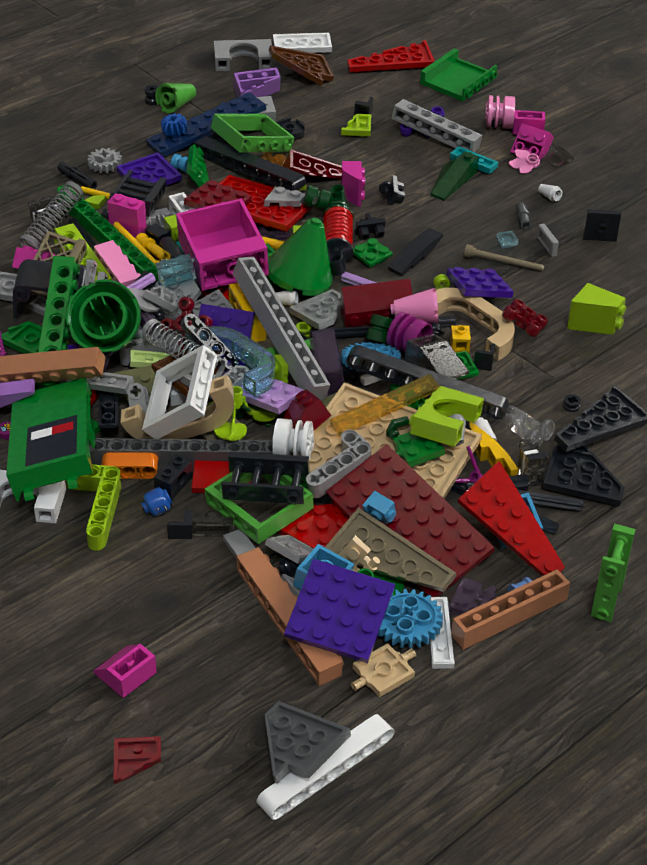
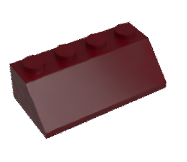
M410 279L341 287L340 316L344 327L371 325L370 319L372 314L395 318V315H391V304H394V300L413 295Z

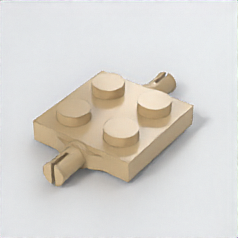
M386 644L371 653L368 663L357 660L353 663V670L360 678L351 682L352 689L357 691L366 685L380 698L415 677V671L408 665L407 661L416 657V652L411 648L400 654L389 644Z

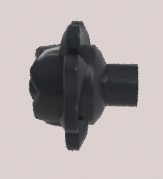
M432 323L433 329L430 341L436 342L437 337L444 335L445 331L442 330L441 325Z
M285 556L279 559L280 572L294 577L300 564Z

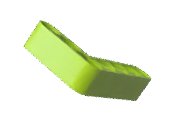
M91 464L93 473L78 477V488L72 490L97 492L86 528L88 547L91 550L99 551L106 546L121 490V476L119 468L115 466ZM65 480L66 487L69 489L67 480Z

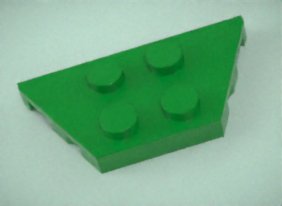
M30 321L21 323L18 326L9 327L8 332L1 334L3 344L23 354L38 353L42 327Z

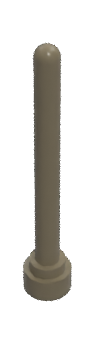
M467 244L464 257L471 259V257L474 258L476 256L537 271L544 270L542 264L476 250L477 248L474 245Z

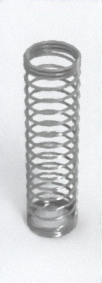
M71 181L66 182L64 187L55 195V198L46 206V209L40 213V216L33 221L27 231L19 238L22 247L23 245L28 246L23 241L24 238L36 250L39 249L41 243L31 236L29 232H32L38 239L43 241L42 237L32 230V228H35L39 234L45 237V234L36 228L35 224L39 225L46 233L48 230L40 225L38 221H41L53 232L54 229L47 222L55 226V228L59 226L65 215H68L71 208H74V204H77V201L84 196L83 190L79 185ZM67 185H71V186H73L75 189H77L78 192L80 193V196H79V194H78L74 189L68 187ZM62 191L66 192L69 197L63 195ZM56 199H59L64 205L57 202ZM53 202L57 203L60 208L54 206ZM47 210H51V212H52L55 216H53L52 214L48 213ZM44 213L48 214L51 219L45 217Z
M156 319L149 320L142 329L141 335L143 340L170 354L175 359H179L181 353L184 356L185 350L189 345L190 348L186 354L190 353L194 347L195 349L196 346L200 347V345H196L190 339L187 340L182 334L174 332L173 329L167 326L165 327L164 324H161ZM155 323H157V326L154 329L152 336L148 338L150 329ZM164 329L162 336L157 340L160 332ZM168 332V336L162 342L164 335ZM173 334L171 341L166 345L167 340ZM177 337L175 344L171 347L173 340ZM181 340L179 347L175 350L176 345ZM186 342L185 347H184L183 350L179 353V351H180L182 345ZM218 356L215 368L220 360L221 365L217 373L213 375V379L220 377L225 369L224 359Z

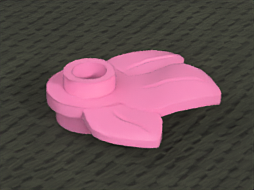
M515 150L517 158L509 162L513 169H519L520 173L526 174L539 166L540 159L538 155L530 154L527 150Z

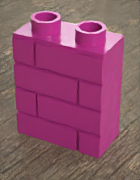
M242 198L176 213L179 242L202 291L216 288L218 285L224 286L236 283L233 271L238 258L255 257L264 274L269 275L267 246Z

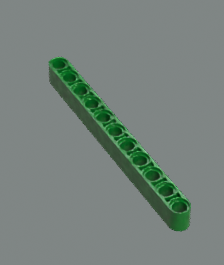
M64 185L57 188V194ZM62 191L63 195L69 197L66 192ZM83 198L77 201V204H74V208H71L68 214L72 218H76L90 235L100 244L113 240L117 246H120L122 253L128 257L129 263L134 265L137 273L142 274L146 270L148 273H152L159 282V268Z

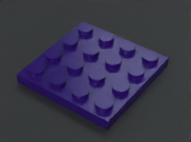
M313 559L285 629L284 637L368 663L394 592L395 584Z

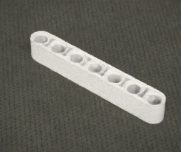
M378 714L373 715L351 730V736L309 779L290 772L278 784L274 783L261 792L257 798V804L272 820L279 819L386 744L393 737L394 729Z

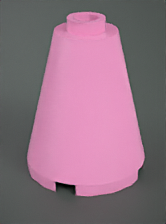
M436 288L394 300V304H391V315L396 317L399 313L405 312L416 317V320L421 319L428 323L439 324Z

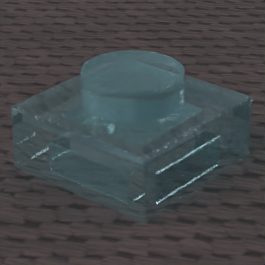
M513 231L497 233L496 239L502 248L518 245V238Z

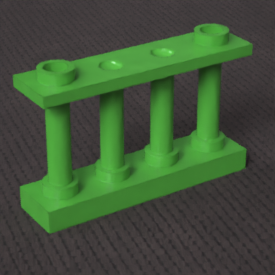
M614 523L607 557L603 556L591 617L612 622L618 592H621L636 529Z

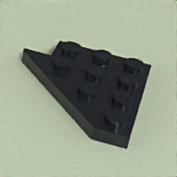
M555 444L542 489L620 506L625 487L586 445L566 452L559 445Z

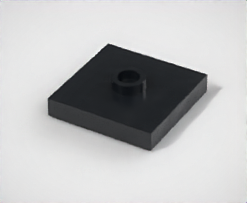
M588 209L583 240L617 242L621 211Z

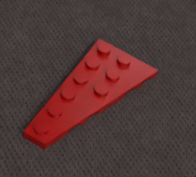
M423 40L421 44L411 43L409 47L399 46L384 50L382 54L372 53L370 57L360 56L348 59L347 66L349 72H372L374 70L426 68L435 60L427 41Z
M500 461L458 499V503L538 574L544 576L557 569L560 573L564 570V564Z

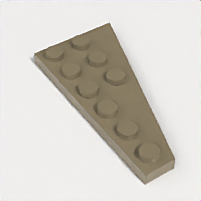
M359 507L325 547L339 554L357 536L371 549L367 556L371 559L376 556L380 560L377 569L374 571L375 573L442 592L447 589L457 576L456 572ZM359 563L357 567L363 569V565Z

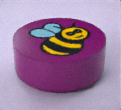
M10 421L0 424V437L2 439H9Z

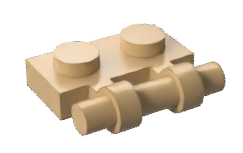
M357 536L338 554L354 563L353 571L355 572L360 570L357 567L359 563L363 565V568L369 569L372 572L377 569V565L380 563L378 557L374 556L371 559L367 556L371 549Z

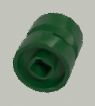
M308 185L303 205L310 208L315 206L317 210L325 211L330 200L331 191L325 189L318 190V187Z
M372 314L370 319L372 328H368L365 338L387 344L388 329L394 319Z

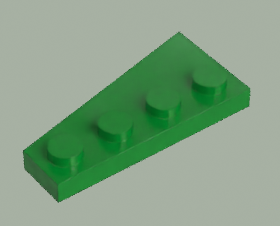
M193 144L189 147L186 172L201 187L209 181L204 152L200 147L197 148Z

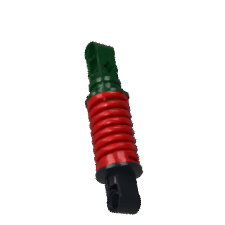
M341 184L330 188L329 205L323 213L331 273L334 276H339L346 272V263L353 256L354 214L350 211L346 192Z

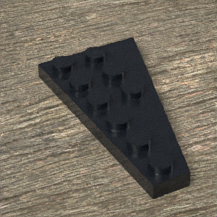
M614 385L610 392H606L600 400L597 399L585 409L580 417L577 416L570 425L567 424L556 433L554 441L567 452L647 424V412L619 387Z

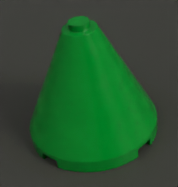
M308 219L268 257L269 275L267 276L270 280L291 292L293 288L302 290V295L317 296L330 290L333 279L324 224L320 219Z
M106 279L96 280L94 283L82 286L71 298L66 312L67 326L73 339L83 348L99 347L103 354L118 351L130 343L136 335L141 321L140 306L134 294L123 284Z

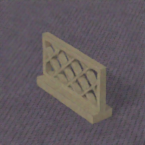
M47 231L33 260L51 262L54 256L51 250L61 247L63 253L55 256L68 257L67 255H69V257H75L77 264H80L87 251L86 240L79 238L77 241ZM51 237L57 239L58 243L49 246L48 241ZM66 244L74 245L73 249L66 252L63 246ZM49 251L51 257L42 260V253ZM31 290L32 294L47 298L48 293Z

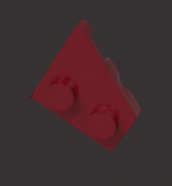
M161 736L114 738V784H118L161 762Z

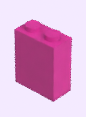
M115 193L107 202L109 223L113 225L114 222H119L134 238L140 233H145V228L147 227L145 201Z

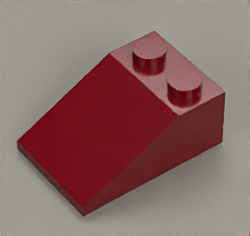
M305 389L299 392L295 399L291 401L283 419H291L293 429H295L298 420L303 421V426L306 421H312L314 431L332 415L318 397Z

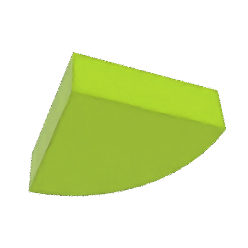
M91 196L85 199V201L93 208L100 209L106 202V196Z

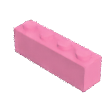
M113 240L94 246L95 255L108 271L113 281L127 287L134 283L141 275L136 272L134 265L129 263L128 257L122 253L120 246H117Z

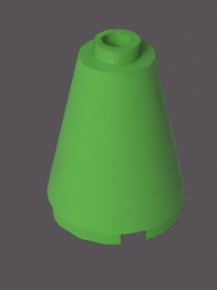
M163 83L156 89V102L158 105L160 104L163 112L173 113L195 98L196 89L192 84Z

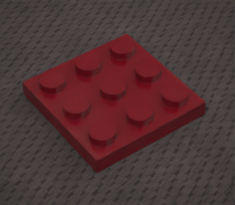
M209 180L184 198V205L198 209L241 198L245 205H248L251 202L252 196L243 191L232 189L230 186L219 184L214 180Z

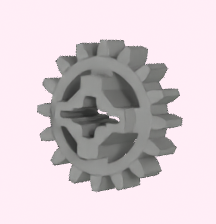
M101 148L100 151L96 149L95 152H90L91 155H88L87 159L90 169H94V172L98 170L100 173L114 172V169H117L116 166L122 165L120 152H116L115 149L111 151L110 148H107V150Z

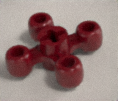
M182 297L178 302L182 314L176 320L165 318L161 321V324L174 331L179 330L183 337L194 342L182 329L180 323L183 317L191 314L195 304L191 298ZM201 315L198 317L203 323L205 322L209 329L213 326V320L209 316ZM189 320L187 324L190 326L193 322ZM186 342L182 345V350L185 347Z
M514 299L502 312V317L505 320L514 321L518 327L525 329V332L532 337H536L548 323V319L544 315L536 314L533 309L525 306V303L519 299Z

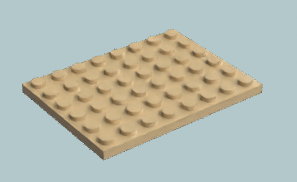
M344 382L326 407L332 416L313 431L314 447L309 460L310 473L342 452L341 434L345 430L351 429L359 433L371 445V455L386 444L394 451H397L393 440L387 437L386 429L391 420L407 416L410 420L411 415L415 414L417 410ZM411 426L400 427L398 429V436L410 432ZM465 428L463 444L453 447L441 443L445 449V455L412 466L411 468L445 499L470 459L466 447L470 446L472 453H474L482 440V434Z

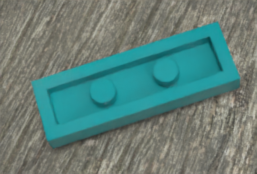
M459 146L450 153V159L465 151L479 156L478 170L484 173L491 174L498 168L497 161Z

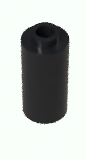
M167 236L160 240L159 246L171 255L168 263L185 259L174 238Z

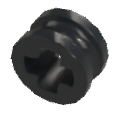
M574 394L566 395L563 408L568 412L578 411L581 402L580 397Z

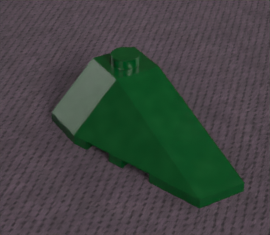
M465 151L448 161L440 171L431 191V196L445 201L478 172L479 156Z

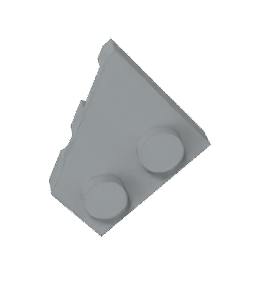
M275 187L264 200V206H269L270 203H279V206L300 207L304 201L305 194L297 190L291 191L284 187Z
M161 285L151 288L150 291L147 289L142 297L154 302L164 311L169 310L173 313L177 307L176 293Z

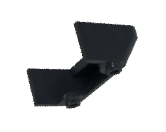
M27 259L20 264L13 289V318L17 319L24 311L25 302L31 297V290L48 292L53 262ZM80 265V274L76 277L78 281L77 291L85 285L86 266Z

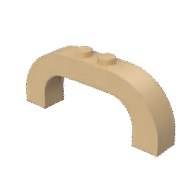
M441 288L436 290L438 316L448 311H459L467 314L494 333L486 339L485 351L490 352L491 345L494 343L495 360L499 361L509 354L513 346L515 327L513 321H507L502 317L503 311L482 297L464 296L458 288Z
M224 375L212 379L209 394L214 402L206 407L204 416L159 439H188L217 429L226 423L234 409V388L229 376ZM139 404L121 410L120 423L132 437L136 439H154L142 430L146 414Z

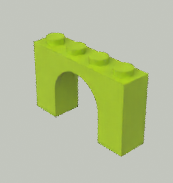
M440 386L436 391H433L429 399L425 400L422 407L420 406L417 412L411 415L409 425L411 426L410 434L455 447L462 438L464 421L447 416L460 414L466 421L475 423L481 416L484 398Z

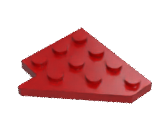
M335 503L313 505V509L276 533L282 536L290 535L313 549L318 544L326 547L349 518Z

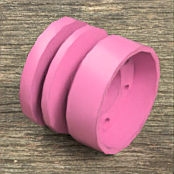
M489 95L485 108L487 128H491L492 121H494V128H497L498 122L502 121V128L513 129L515 97L505 96L503 103H500L499 96H496V102H493V95Z

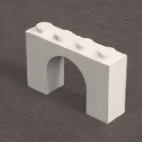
M0 470V506L7 496L13 494L6 476L7 470ZM65 481L34 489L33 494L38 496L34 506L36 522H57L66 492Z

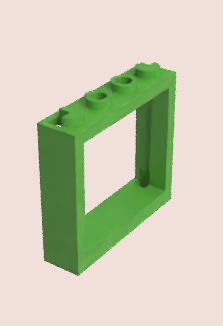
M214 114L211 125L212 130L239 152H289L292 149L295 138L266 114ZM261 130L267 136H243L238 131Z
M233 472L205 488L206 504L258 544L313 509V493L304 487V504H290L260 523L233 501L223 499L221 484L222 482H231ZM241 473L239 483L251 481L253 473ZM261 474L262 477L271 483L273 474ZM281 475L279 485L291 486L292 478L288 475Z

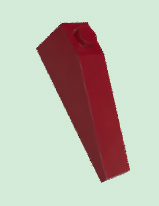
M292 149L289 150L283 167L302 174L304 178L342 179L341 165Z

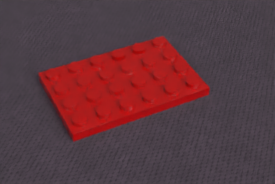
M228 175L219 183L251 195V202L246 207L253 221L266 227L276 228L279 231L287 232L312 209L304 206L303 203L300 207L279 206V203H270L269 206H264V200L274 188L236 176Z

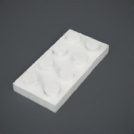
M329 33L273 34V43L277 47L310 53L332 52Z

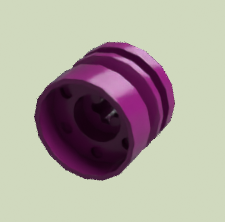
M401 312L394 318L388 329L387 345H391L392 348L396 347L399 351L403 350L405 354L412 357L420 356L423 354L421 351L422 346L430 342L433 329L432 324L421 319L416 320V317Z

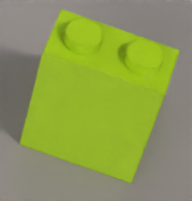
M587 283L571 301L567 329L613 335L617 329H621L624 323L622 316L626 311V298Z

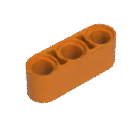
M109 452L102 456L101 465L119 468L121 479H152L158 472L159 458L154 453Z

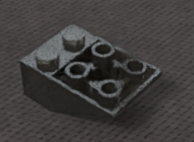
M435 334L407 340L404 361L453 379L469 374L468 369L445 339Z

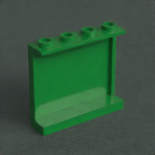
M454 48L421 71L420 84L464 102L497 77V65L488 70L459 59V50Z

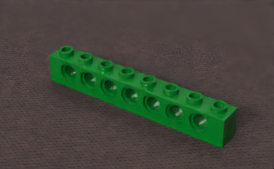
M53 256L38 353L68 350L66 342L67 338H70L71 333L66 322V312L69 302L74 295V290L77 291L78 281L76 277L80 274V265L77 264L75 257ZM60 381L35 383V390L60 384Z

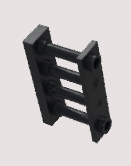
M129 170L126 175H123L116 189L110 193L109 199L116 193L145 201L146 217H149L165 194L167 178L160 177L155 183L132 178L133 170Z
M229 452V472H233L231 482H222L221 484L223 499L304 504V487L299 485L301 476H307L310 473L309 456ZM241 473H253L251 483H239ZM261 474H273L271 485L259 484ZM281 475L293 476L291 486L279 485Z

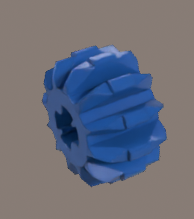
M175 113L164 116L161 120L163 134L173 138L175 136L179 137L180 134H185V131H187L185 116L181 114L176 115Z

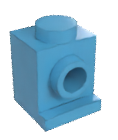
M376 491L362 505L363 511L385 524L392 522L396 516L395 503Z

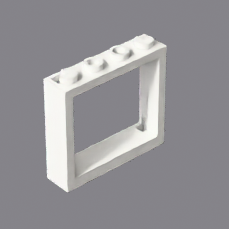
M202 345L156 371L142 428L144 432L154 439H159L205 415L217 355L205 345ZM193 371L186 403L165 413L172 382Z

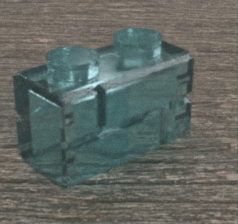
M182 254L176 258L163 259L155 263L163 287L196 279L190 254Z

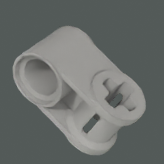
M133 383L127 389L129 407L139 404L146 414L149 404V392L141 384ZM138 389L141 390V392L138 393V396H136L135 393L138 392Z

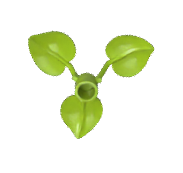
M233 386L234 409L231 423L226 422L219 428L214 429V433L221 439L237 441L244 438L247 434L245 424L235 423L236 409H239L242 404L251 408V411H247L248 415H253V419L257 421H272L278 414L253 404L248 406L246 396H243V389L239 386ZM214 401L208 403L206 407L211 405Z

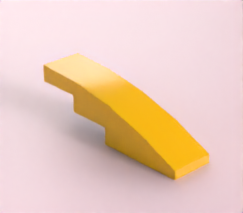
M469 422V430L482 434V440L474 451L479 461L487 460L491 468L500 461L509 476L518 475V467L499 443L484 430Z

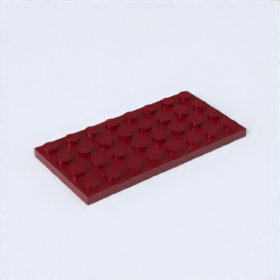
M387 444L325 491L326 495L348 518L352 516L358 507L363 510L362 505L374 491L395 503L396 516L392 522L383 524L456 572L457 576L447 589L495 551L494 546ZM415 584L426 596L438 597L443 593L439 590Z

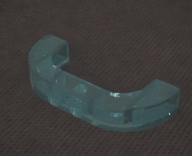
M208 326L237 359L252 368V370L244 373L243 389L254 397H258L270 390L275 382L274 356L267 349L237 330L220 326ZM200 332V339L206 341L207 335L204 332ZM185 333V337L187 338V340L190 339L192 342H195L187 333ZM213 345V346H212V350H213V351H214V350H219V351H220V349H219L218 346H216V345Z

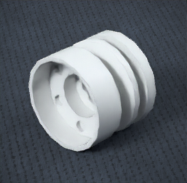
M278 418L273 434V454L291 455V452H293L295 456H309L310 460L314 447L312 421H306L303 426V421L298 420L295 429H293L291 419Z

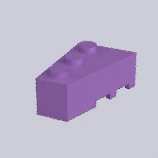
M277 68L234 73L233 87L237 98L249 92L256 97H264L280 91L281 77Z

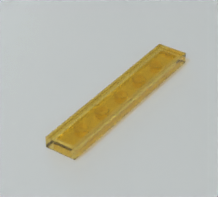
M431 374L425 375L331 418L330 424L336 433L341 436L345 430H355L432 394L440 385Z

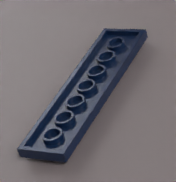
M245 93L236 99H232L223 105L205 111L203 114L186 121L187 131H185V134H180L179 137L175 136L173 138L172 136L167 137V135L161 132L146 139V144L155 153L158 152L162 157H165L191 145L203 136L208 137L215 134L216 132L211 129L214 114H258L267 110L266 104L252 93Z

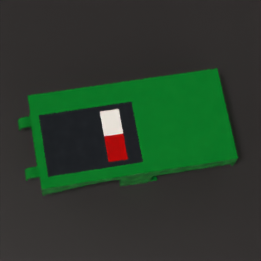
M80 378L34 390V394L12 403L6 476L17 502L23 491L25 501L35 499L33 494L35 488L67 480L69 490L78 488V477L93 473L89 440L92 448H94L96 436L90 421V395H92L87 378Z

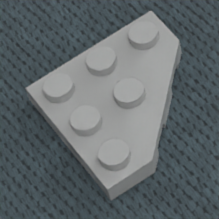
M331 289L290 306V314L318 330H324L335 323L340 310L341 294Z

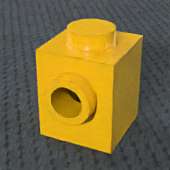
M451 326V353L462 351L469 353L471 343L469 326Z

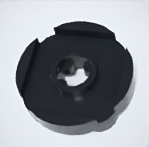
M284 118L276 122L294 136V139L304 137L305 125L302 121L298 119L291 121V118Z

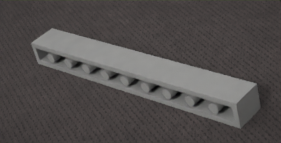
M255 257L238 258L233 276L276 350L288 364V370L297 386L304 390L307 389L321 401H324L330 383Z

